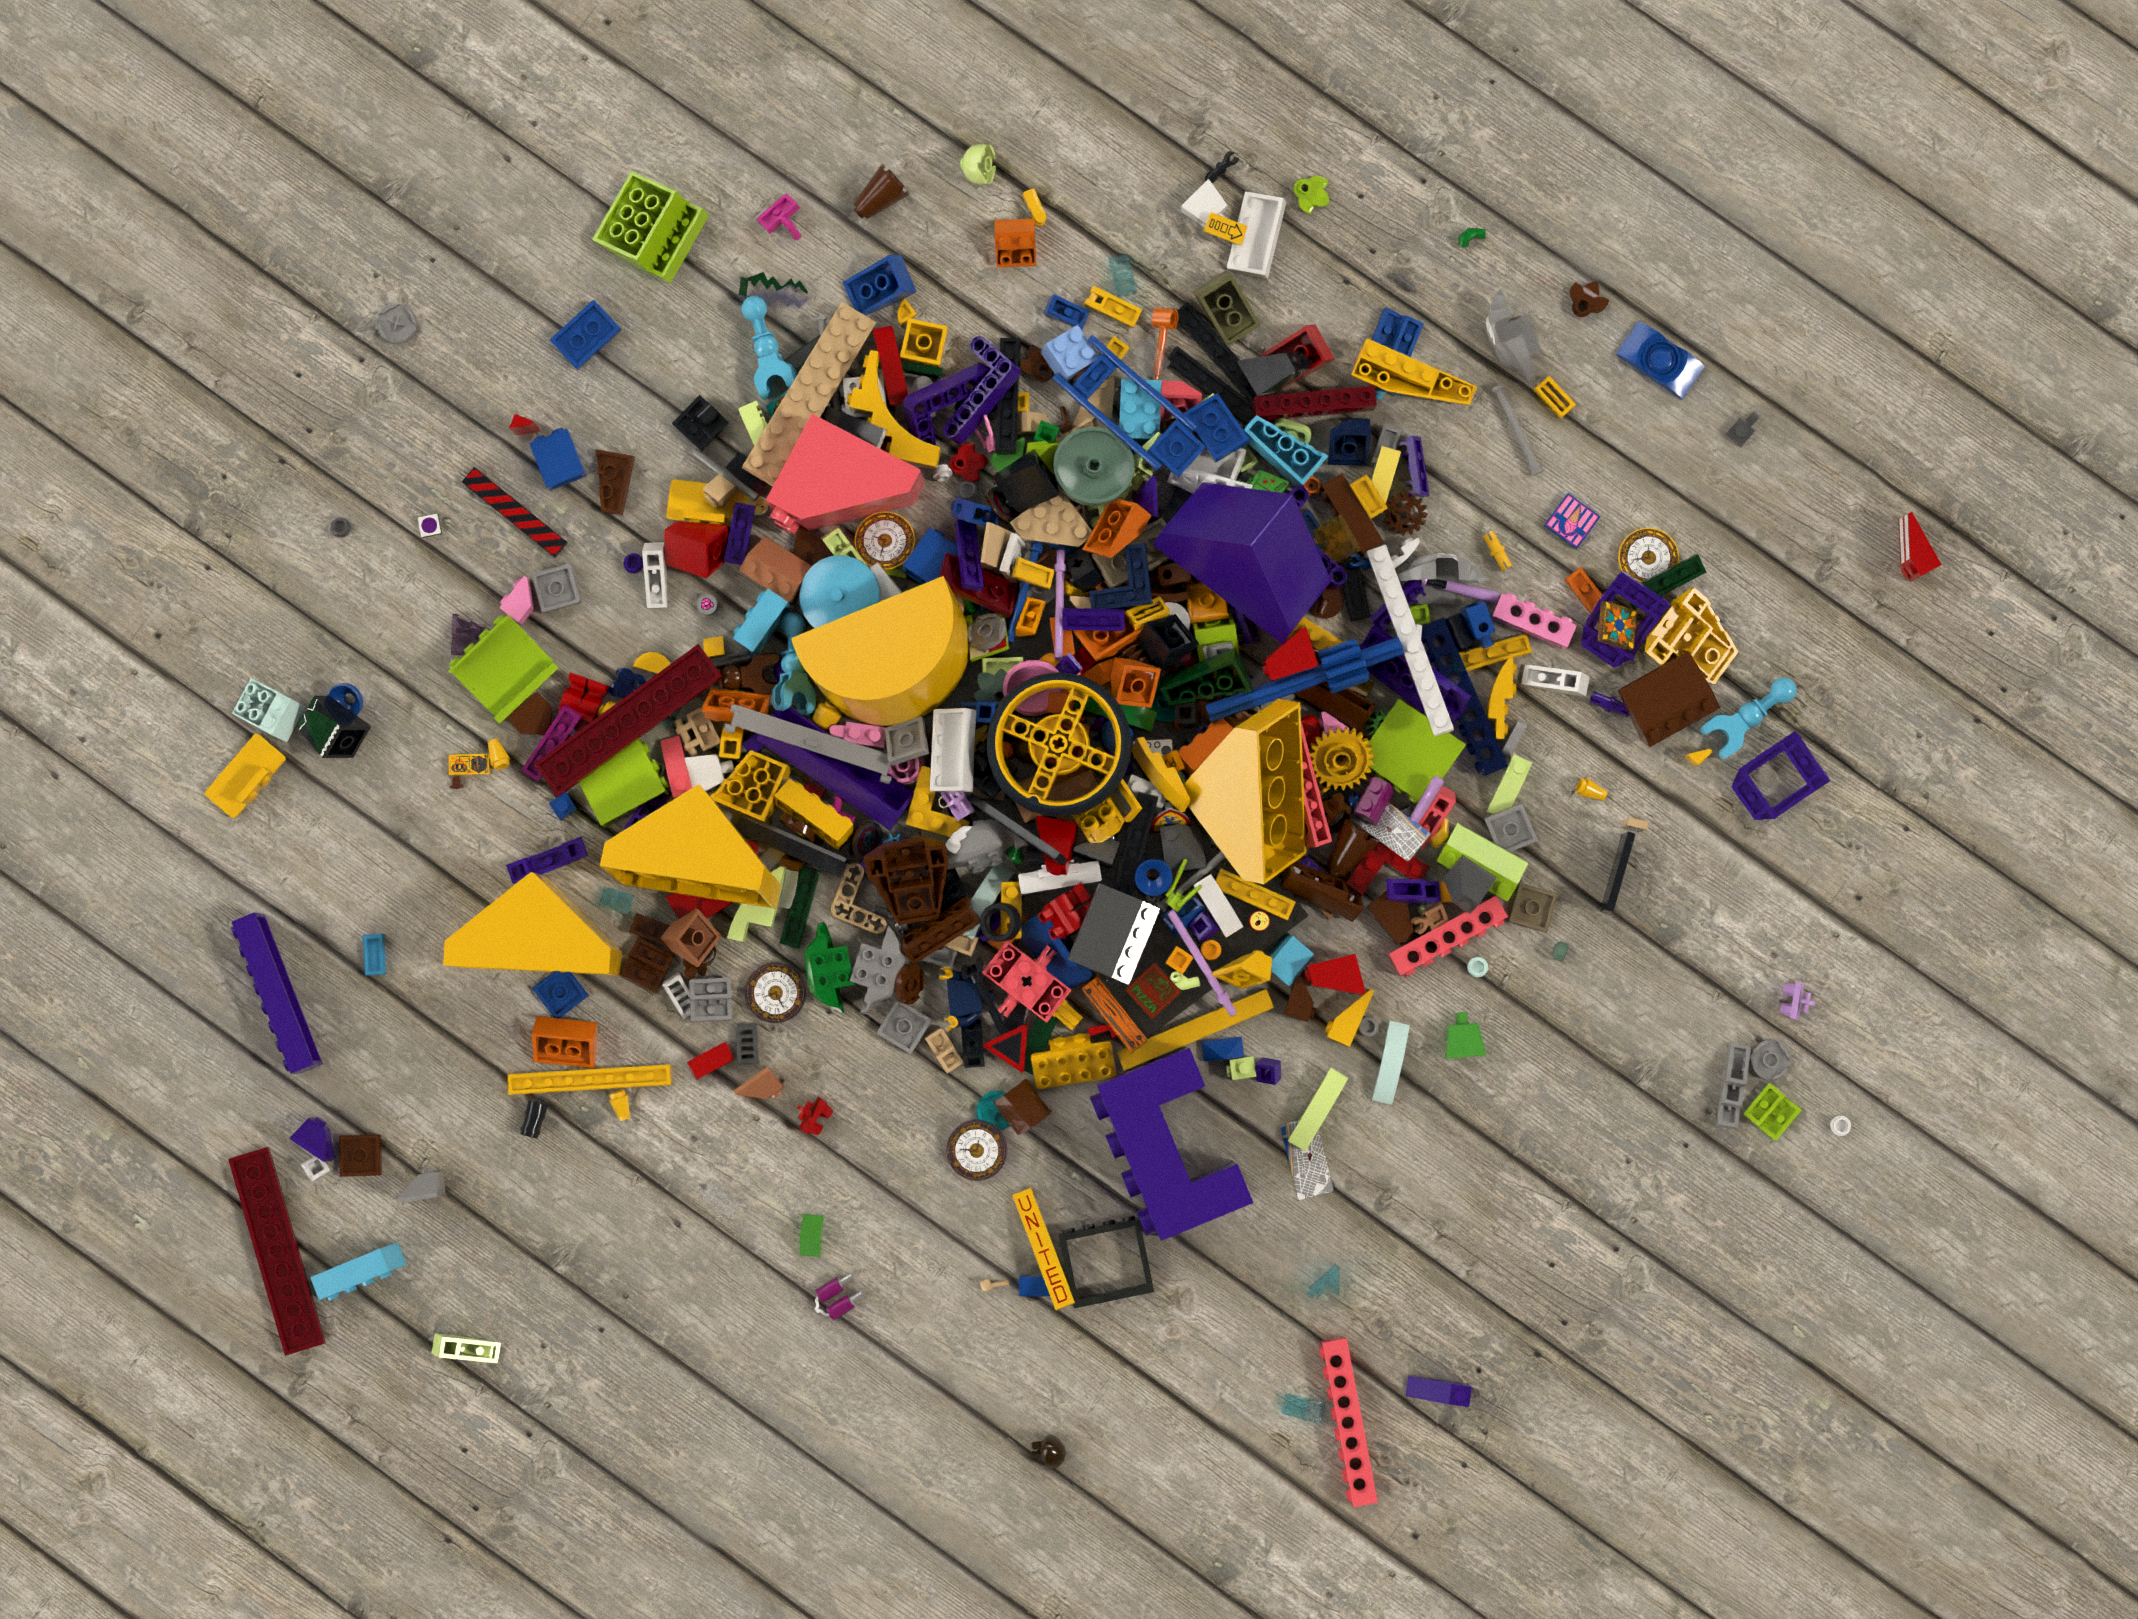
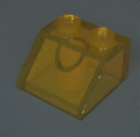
M1342 514L1313 529L1315 542L1318 545L1321 544L1324 553L1336 563L1361 550Z

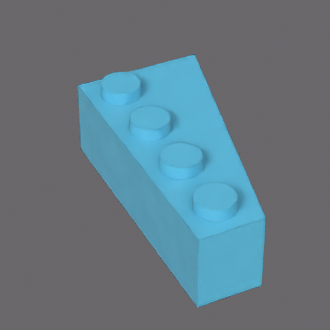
M1257 415L1243 428L1250 439L1248 444L1294 487L1302 486L1328 457L1325 453L1315 450L1314 447L1299 441L1293 435L1283 432L1277 426Z
M397 1242L310 1278L318 1299L327 1298L330 1301L340 1297L339 1292L344 1291L347 1294L357 1290L356 1285L362 1283L364 1287L374 1283L373 1278L379 1276L381 1280L391 1276V1271L407 1264Z

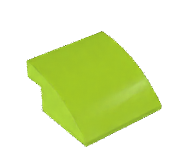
M631 171L592 241L645 272L671 284L707 221L709 214L703 208L686 201L677 191Z

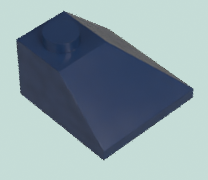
M1349 418L1330 429L1328 465L1368 466L1371 438L1370 419Z

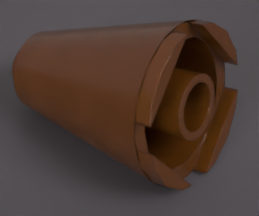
M884 164L878 168L854 203L856 207L854 211L861 219L863 217L868 219L910 194L908 190L904 193V185L890 169L884 170Z
M1349 819L1344 820L1327 863L1328 871L1336 877L1339 875L1344 876L1380 842L1360 826L1354 827V822Z

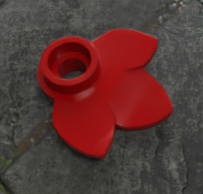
M970 442L958 448L957 455H954L949 461V468L954 474L961 475L964 480L977 482L980 480L978 471L987 465L988 459L983 454L975 453V444ZM956 461H960L962 467H958Z

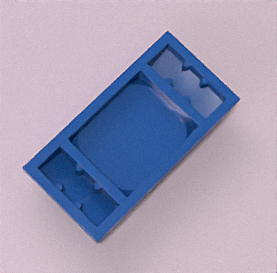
M1638 321L1615 354L1681 400L1705 367L1688 351L1676 346L1660 332Z

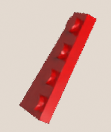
M677 893L665 896L678 919L695 909H699L705 918L708 919L734 903Z

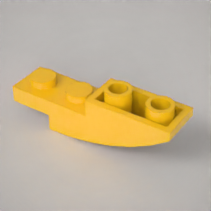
M1509 658L1500 669L1488 698L1486 720H1494L1495 741H1502L1504 736L1508 735V724H1504L1505 716L1508 715V703H1505V700H1512L1513 696H1516L1517 685L1513 683V675L1517 674V664L1513 663V658Z

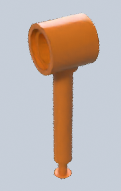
M1156 307L1152 314L1153 327L1160 328L1153 374H1155L1154 380H1158L1159 375H1161L1167 330H1174L1178 324V311L1176 309Z

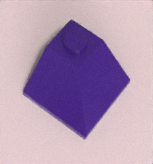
M1152 476L1132 500L1133 503H1137L1152 515L1148 523L1158 520L1156 476Z
M319 1117L308 1118L290 1137L293 1142L323 1162L333 1161L335 1158L330 1128L325 1126L327 1123Z

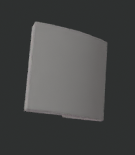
M730 978L689 980L691 1023L732 1020Z

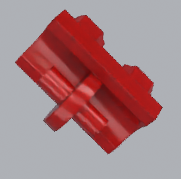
M819 1096L814 1103L808 1101L804 1107L798 1105L797 1109L801 1111L798 1119L802 1121L799 1128L806 1134L811 1133L818 1136L823 1129V1126L816 1122L818 1117L821 1115L829 1119L833 1110Z

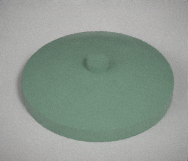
M1085 427L1067 435L1059 444L1053 461L1054 477L1062 492L1073 501L1088 506L1105 505L1120 498L1132 482L1135 467L1130 447L1113 432L1101 427Z

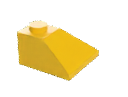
M1255 950L1213 971L1212 976L1240 989L1270 981L1272 957L1265 955L1263 951Z

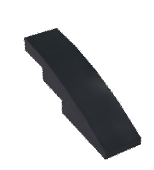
M826 406L821 418L879 449L887 432L884 428L829 406Z

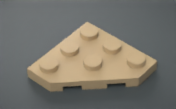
M1059 486V495L1027 509L1010 522L1022 540L1078 548L1087 542L1092 532Z

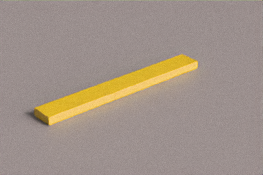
M1267 989L1232 1003L1237 1013L1231 1017L1225 1007H1222L1148 1038V1041L1133 1053H1130L1127 1048L1117 1051L1116 1053L1123 1070L1130 1069L1274 1008Z
M671 1064L507 1074L508 1095L672 1085Z

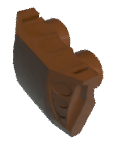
M1027 1079L1022 1080L1013 1089L993 1101L1003 1118L1017 1135H1021L1031 1129L1052 1112L1041 1100Z

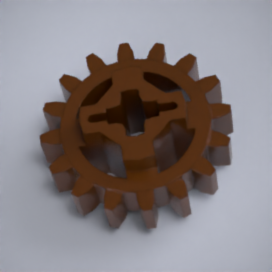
M1406 491L1405 495L1398 492L1397 498L1392 495L1390 497L1391 502H1386L1388 509L1383 511V513L1388 516L1384 518V521L1390 522L1388 528L1395 527L1394 533L1401 530L1403 536L1406 531L1412 535L1414 529L1419 531L1421 529L1420 525L1425 524L1426 521L1423 518H1426L1428 513L1423 511L1427 508V505H1421L1423 498L1417 500L1416 493L1413 496H1409V491ZM1407 501V503L1400 504L1398 502ZM1404 510L1408 511L1407 516L1403 515Z

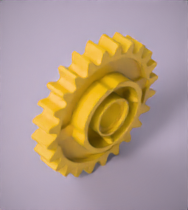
M1338 725L1336 731L1329 727L1328 734L1322 731V738L1315 737L1317 744L1311 743V748L1314 750H1310L1309 753L1315 777H1320V784L1326 781L1327 788L1333 784L1334 790H1337L1338 786L1345 790L1346 785H1349L1352 789L1354 782L1360 785V778L1367 779L1365 772L1371 773V769L1368 766L1374 764L1371 760L1374 754L1369 752L1372 750V746L1367 745L1369 742L1368 738L1362 739V732L1356 734L1355 728L1348 731L1347 726H1345L1344 730H1341ZM1339 755H1345L1346 759L1343 761H1337L1336 757Z

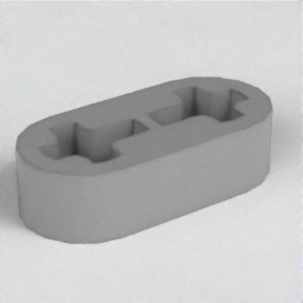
M1518 719L1500 753L1508 757L1511 756L1528 725L1527 723Z

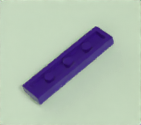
M957 519L954 526L962 588L981 592L984 588L976 524Z

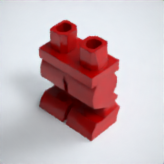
M570 672L568 681H570L571 685L564 691L558 711L567 704L583 715L576 727L577 730H581L598 717V710L604 703L603 699L607 695L610 686ZM589 688V693L585 695V690Z
M1082 882L1048 903L1038 914L1041 922L1046 923L1050 920L1054 925L1053 928L1048 930L1053 940L1063 939L1080 929L1091 903L1089 901L1077 911H1073L1074 908H1077L1091 898Z

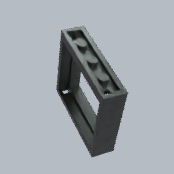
M1135 1215L1123 1217L1122 1222L1115 1223V1219L1103 1221L1102 1226L1095 1227L1093 1223L1082 1226L1083 1230L1075 1231V1228H1068L1062 1230L1063 1234H1059L1069 1287L1075 1302L1073 1304L1074 1308L1154 1292L1140 1219H1135ZM1135 1226L1146 1284L1078 1298L1067 1240Z

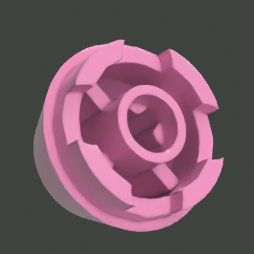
M923 755L893 766L890 764L888 773L897 782L902 784L914 783L918 780L921 766H926V759Z

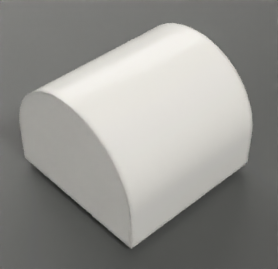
M315 1156L301 1164L311 1182L320 1179L330 1171L326 1163Z

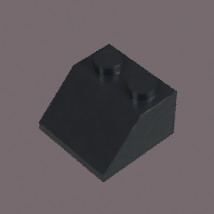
M1176 614L1146 623L1137 638L1138 642L1160 669L1176 664L1199 645V642Z

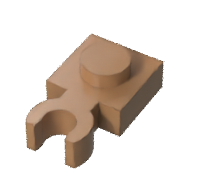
M1440 902L1422 911L1423 917H1414L1411 920L1415 925L1420 923V926L1415 929V932L1418 934L1424 933L1427 927L1430 930H1434L1449 921L1444 906Z

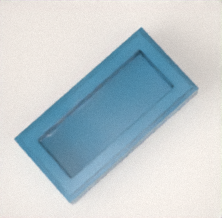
M385 934L363 935L365 976L387 974Z

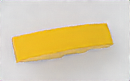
M1137 738L1131 751L1138 764L1160 793L1180 812H1185L1191 799L1175 767L1167 768L1160 752L1152 753L1145 738Z

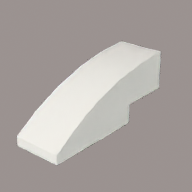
M1211 874L1193 885L1194 888L1202 885V888L1197 893L1226 938L1243 927Z

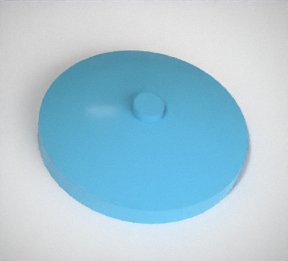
M836 555L818 561L808 570L800 587L799 598L805 618L814 628H817L880 602L881 593L875 574L866 564L849 556Z

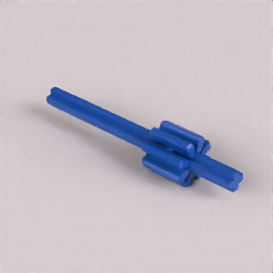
M1399 637L1362 650L1355 639L1328 647L1317 652L1320 663L1317 667L1252 689V692H1241L1205 705L1209 719L1212 723L1326 682L1331 693L1367 682L1369 680L1367 667L1403 655V647Z

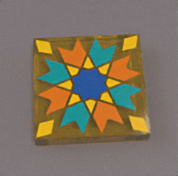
M1608 601L1601 602L1598 641L1628 651L1634 650L1637 611Z

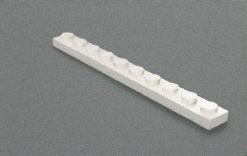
M1386 545L1368 550V559L1396 635L1401 641L1406 662L1433 735L1436 737L1454 731Z

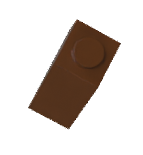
M1298 976L1294 980L1283 1014L1308 1022V1019H1313L1316 1008L1313 1007L1314 1002L1302 977Z

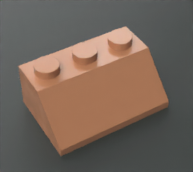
M764 536L748 553L739 571L765 588L770 589L787 602H796L800 595L803 578L812 565Z

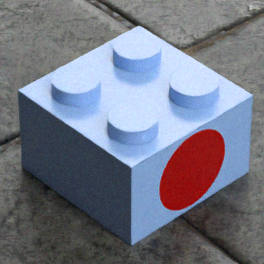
M1078 325L1046 343L1040 352L1055 374L1058 373L1067 382L1083 374L1099 357Z

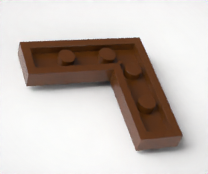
M636 913L629 932L667 946L661 937L670 925Z

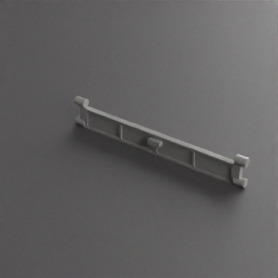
M731 705L730 712H733L734 716L731 725L725 724L723 730L725 732L733 734L735 727H739L881 773L879 781L890 784L892 777L887 775L890 763L886 753L739 705Z

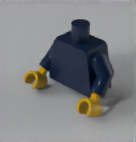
M950 967L940 968L939 970L945 971V976H939V979H949L946 981L950 1016L943 1021H949L951 1026L946 1027V1030L949 1031L954 1027L971 1025L983 1013L982 1003L984 1001L976 985L972 983L970 977L964 979L960 971L952 970ZM990 990L988 992L994 1002L993 990Z

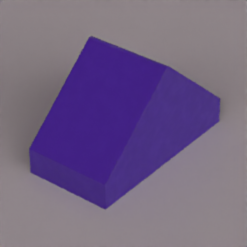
M1202 482L1163 528L1153 543L1156 548L1281 644H1283L1331 582L1295 498L1292 494Z

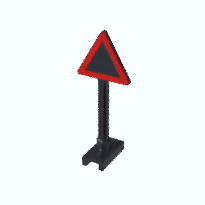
M979 957L976 959V964L968 967L966 964L962 965L961 974L964 979L970 977L972 983L976 985L1000 1034L998 1037L983 1043V1047L1023 1073L1027 1024H1023L1011 1031L1006 1029L983 982L984 977L981 971H983L984 964Z

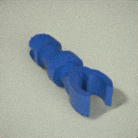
M1356 554L1348 556V558H1353L1357 562L1355 564L1349 563L1348 567H1362L1364 570L1372 569L1368 558L1363 559Z

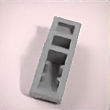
M1730 1043L1716 1120V1126L1733 1130L1738 1128L1744 1087L1747 1084L1751 1046Z

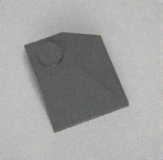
M1181 824L1160 827L1164 862L1170 867L1171 872H1178L1184 859H1187V863L1183 871L1206 868L1201 828Z
M1111 836L1102 843H1090L1087 841L1075 846L1073 853L1112 866L1120 842L1116 841L1117 837Z
M1464 855L1456 861L1443 877L1452 902L1469 914L1480 904L1497 878Z

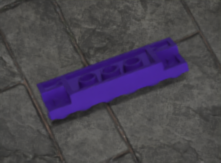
M1375 624L1371 627L1364 642L1359 647L1362 650L1391 640L1393 637ZM1404 654L1367 667L1370 674L1426 715ZM1431 666L1453 725L1466 710V705L1471 696Z

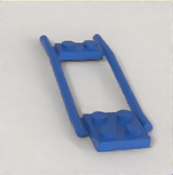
M1092 334L1088 341L1102 354L1073 386L1058 373L1052 379L1156 471L1164 464L1179 478L1206 448L1191 434L1198 426ZM1116 368H1119L1177 418L1148 451L1142 448L1088 401Z

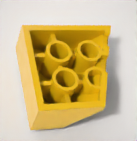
M750 750L735 767L732 774L721 783L718 790L710 797L718 803L769 824L776 808L774 795L787 782L792 767Z

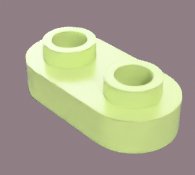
M1284 418L1274 421L1273 425L1283 432L1293 435L1305 444L1310 442L1312 432L1308 426Z

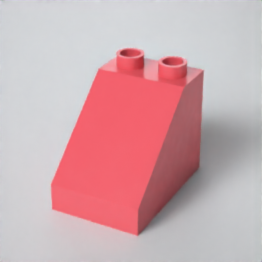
M811 414L766 498V502L772 510L770 518L774 520L773 524L795 535L799 526L810 532L865 518L875 513L889 512L915 504L925 482L920 469Z

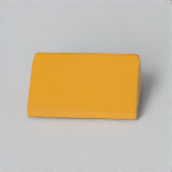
M1030 597L1026 598L1015 628V636L1021 637L1036 634L1046 601Z

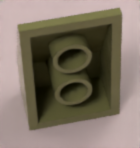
M1227 270L1192 291L1227 346L1261 325L1233 275Z

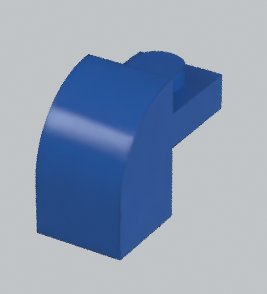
M961 702V708L976 710V724L988 726L999 706L996 702Z

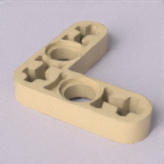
M851 863L846 869L834 898L831 913L840 920L872 933L881 934L887 929L885 918L853 905L864 878L865 870L861 864ZM856 866L859 867L861 875H856L854 881H858L857 885L846 881L847 877L849 879L852 878L853 874L850 870L851 868L855 869ZM846 885H851L854 889L853 894L849 897L844 896L842 893V889ZM843 904L845 910L850 911V907L854 908L850 913V919H846L848 915L845 913L837 915L835 907ZM858 911L863 912L865 915V919L861 923H856L853 919L854 914ZM869 915H872L873 917L870 920L877 922L878 919H881L883 928H878L876 931L874 930V925L868 924V927L864 925L867 923Z

